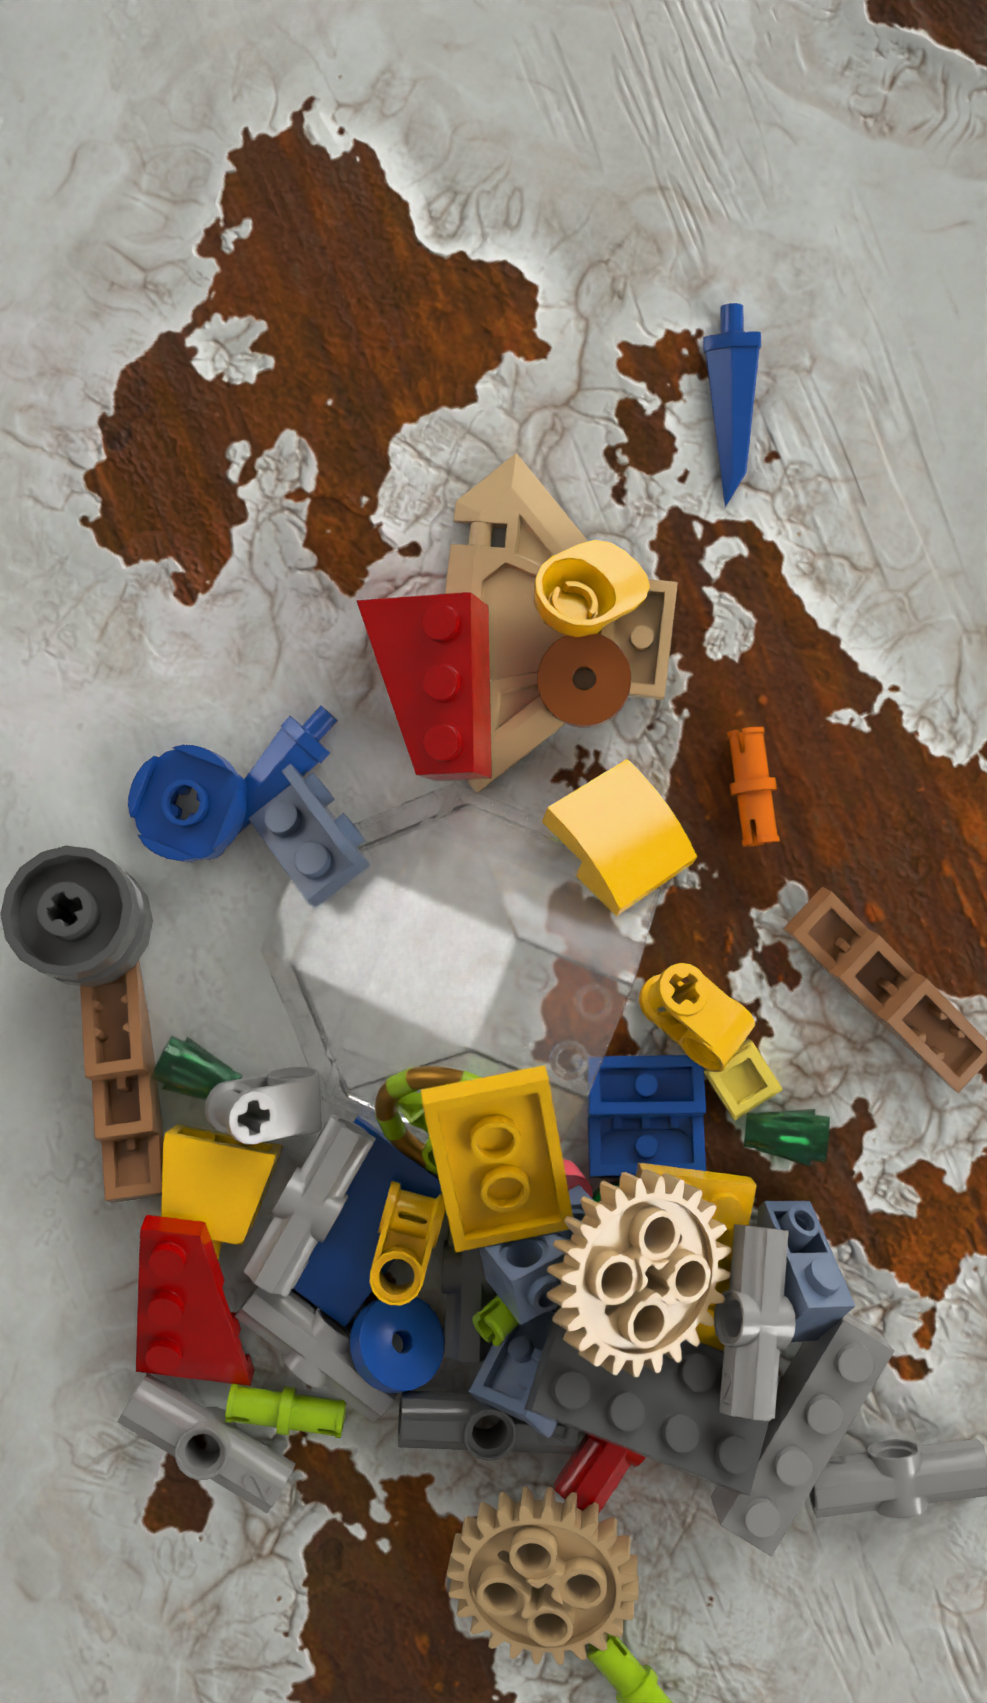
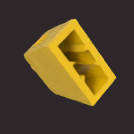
M176 1124L165 1133L163 1141L161 1217L205 1222L219 1261L222 1242L236 1245L243 1244L250 1235L282 1154L283 1145L270 1142L244 1144L234 1139L230 1134Z

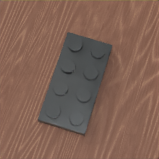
M558 1305L555 1313L562 1307ZM552 1320L524 1408L525 1410L738 1494L750 1496L769 1421L734 1417L719 1412L723 1351L701 1342L696 1347L684 1340L680 1343L682 1360L677 1363L663 1354L661 1372L655 1373L643 1365L639 1377H633L623 1369L620 1370L618 1375H614L600 1365L597 1367L581 1357L577 1349L564 1341L563 1337L567 1330ZM778 1374L777 1388H778V1384H779V1380H780V1376H781V1375H779V1374Z

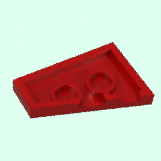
M146 1215L140 1228L136 1372L251 1386L255 1369L250 1354H244L239 1339L241 1327L238 1319L235 1317L236 1312H230L222 1288L225 1279L205 1222Z

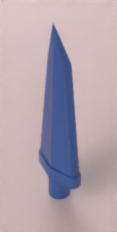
M739 303L722 305L720 307L721 334L703 337V352L706 355L725 508L747 473L759 350L761 349V332H744L743 305Z
M322 705L303 725L292 716H289L244 780L248 789L246 796L247 805L245 819L239 833L251 823L248 819L291 785L282 772L284 768L292 764L304 776L318 763H322L330 754L319 741L338 720Z

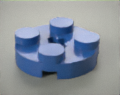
M179 745L171 747L174 750L166 751L160 757L153 756L136 773L128 796L130 817L135 818L136 827L141 834L138 837L150 851L170 860L195 862L218 858L223 854L226 847L234 841L243 825L248 790L245 780L224 757L199 746ZM193 788L197 792L196 800L200 802L199 808L196 813H191L186 820L181 819L183 809L175 805L176 799L179 794L188 796Z

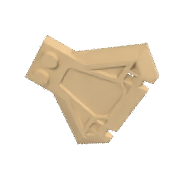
M517 453L455 502L453 519L455 523L470 525L468 545H450L445 594L471 592L489 606L492 779L466 780L477 794L565 725V723L556 719L543 704L537 685V672L540 661L547 649L566 635L554 630L542 620L534 605V582L541 565L550 557L580 543L588 542ZM493 528L507 529L505 548L491 547ZM648 579L650 588L645 601L635 610L607 624L598 634L611 639L624 652L631 670L629 696L664 700L678 582ZM588 670L577 672L573 678V684L580 690L592 688L596 681L594 674Z

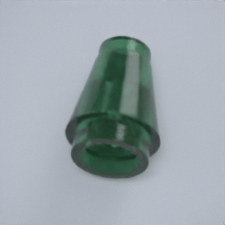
M171 1035L150 1078L163 1083L162 1090L206 1100L210 1091L215 1086L227 1080L242 1079V1074L233 1071V1068L188 1036L183 1041Z
M815 1109L759 1112L758 1114L747 1113L744 1147L754 1148L757 1151L808 1167L811 1166V1161L826 1163L830 1116L815 1115Z

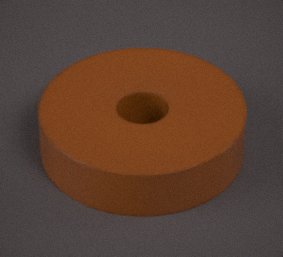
M598 633L582 637L564 636L554 642L543 655L537 672V685L543 704L556 719L573 727L590 728L608 722L621 711L630 693L631 670L624 652L611 639ZM581 670L592 672L596 678L595 684L588 690H580L573 684L575 674Z

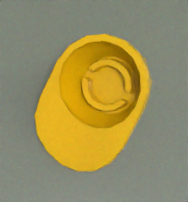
M592 540L580 543L553 555L541 565L534 582V605L546 625L563 635L582 637L598 633L607 624L635 610L645 601L650 585L642 567L626 551L611 542Z

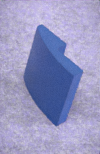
M687 1055L588 1056L587 1121L589 1178H620L623 1172L636 1176L638 1163L706 1171L703 1116L706 1113L704 1068L691 1060Z

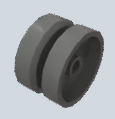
M67 845L43 851L19 868L5 889L0 914L5 940L19 960L62 983L90 988L116 981L137 964L149 945L153 923L148 897L131 875L122 870L112 860L93 849Z

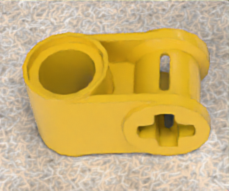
M679 963L668 967L661 974L648 979L639 992L640 1008L646 1018L681 1046L691 1060L712 1072H722L755 1027L754 1018L744 1006L728 997L705 977L698 968L691 964ZM685 978L690 980L685 984L681 981ZM662 1006L666 1009L662 1012L658 1011Z
M391 1181L378 1229L380 1237L370 1270V1285L373 1293L380 1301L388 1305L400 1306L411 1302L419 1294L424 1282L432 1248L436 1247L446 1208L443 1194H439L435 1199L401 1190L400 1183ZM393 1259L404 1260L412 1267L414 1277L408 1283L402 1285L393 1284L384 1277L382 1266Z

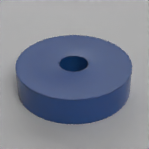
M418 1297L400 1306L388 1305L379 1299L374 1300L360 1311L353 1323L350 1334L351 1357L356 1370L364 1381L379 1391L396 1394L417 1389L432 1379L442 1362L444 1354L442 1326L431 1307ZM394 1333L402 1339L403 1348L401 1353L397 1352L392 1345Z

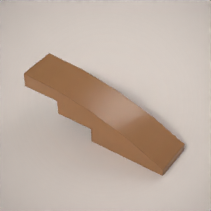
M821 887L783 928L855 1000L957 1093L987 1063V1040L927 978L916 973L879 934L869 930L832 891Z
M138 961L132 969L116 981L94 987L80 986L85 1077L92 1081L95 1139L102 1144L105 1201L110 1203L162 1196L164 1135L149 1015L140 962Z

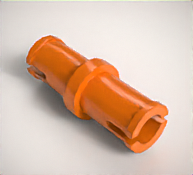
M764 727L742 728L740 733L737 729L727 732L735 779L734 783L729 784L731 796L737 797L743 837L742 847L780 842L777 834L772 791L777 790L776 778L769 776Z

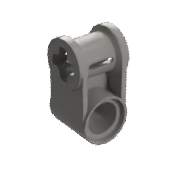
M290 1067L273 1070L264 1075L222 1082L210 1091L205 1101L204 1112L206 1120L212 1128L224 1134H230L234 1139L244 1144H257L284 1137H301L315 1134L322 1129L319 1071L310 1067Z

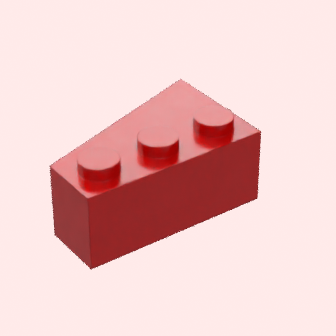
M471 592L356 600L415 774L434 781L492 779L489 606Z

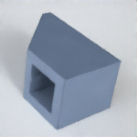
M764 1201L758 1207L756 1227L789 1231L784 1296L791 1302L795 1313L796 1326L791 1342L817 1341L856 1305L811 1202Z

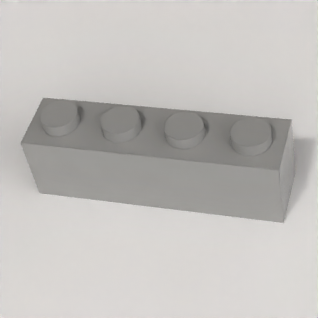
M847 1313L819 1340L804 1341L778 1384L775 1419H771L768 1423L750 1496L738 1494L718 1485L711 1495L720 1526L772 1557L895 1352L877 1329Z

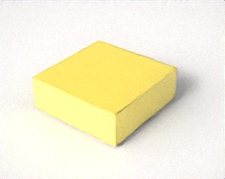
M750 1039L742 1043L722 1072H712L704 1068L705 1077L734 1121L783 1090Z

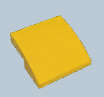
M628 759L549 806L542 820V823L582 861L576 877L616 917L692 865L697 858L690 840L667 803Z

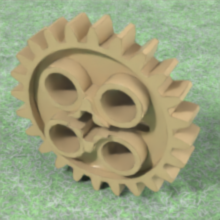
M643 1169L640 1178L627 1172L621 1173L619 1188L602 1181L600 1183L601 1201L598 1203L585 1196L580 1199L586 1215L581 1221L572 1217H566L564 1221L573 1232L570 1241L555 1240L553 1244L558 1251L565 1254L564 1260L561 1263L549 1266L547 1269L548 1273L561 1280V1285L550 1290L547 1293V1298L562 1307L555 1313L552 1319L554 1323L567 1330L563 1337L564 1341L577 1349L581 1357L598 1367L600 1365L614 1375H618L620 1370L623 1369L633 1377H639L643 1365L655 1373L661 1372L663 1354L677 1363L682 1360L680 1343L684 1340L696 1347L700 1344L695 1328L699 1322L707 1326L714 1325L715 1321L707 1312V1308L710 1303H724L725 1297L714 1289L716 1282L730 1278L731 1274L718 1267V1261L730 1254L731 1248L715 1241L727 1229L725 1224L712 1219L717 1209L715 1204L701 1199L702 1191L684 1183V1180L667 1173H663L661 1176L650 1170Z
M523 1487L521 1501L515 1503L509 1495L501 1492L499 1494L497 1510L491 1505L481 1502L477 1519L466 1516L463 1522L462 1533H456L454 1536L447 1577L451 1578L449 1597L459 1599L456 1613L458 1617L472 1616L470 1632L473 1635L486 1630L490 1632L488 1647L491 1649L505 1641L510 1644V1658L515 1659L523 1649L531 1650L534 1664L540 1663L544 1652H551L557 1664L563 1665L565 1651L572 1650L583 1661L586 1660L588 1643L601 1651H605L607 1649V1633L612 1636L621 1637L623 1635V1620H632L634 1617V1601H638L639 1576L637 1575V1555L630 1554L631 1539L629 1535L617 1536V1519L615 1517L598 1522L599 1504L596 1502L589 1505L583 1511L578 1509L577 1493L572 1492L564 1503L556 1502L553 1487H547L543 1500H535L530 1489Z

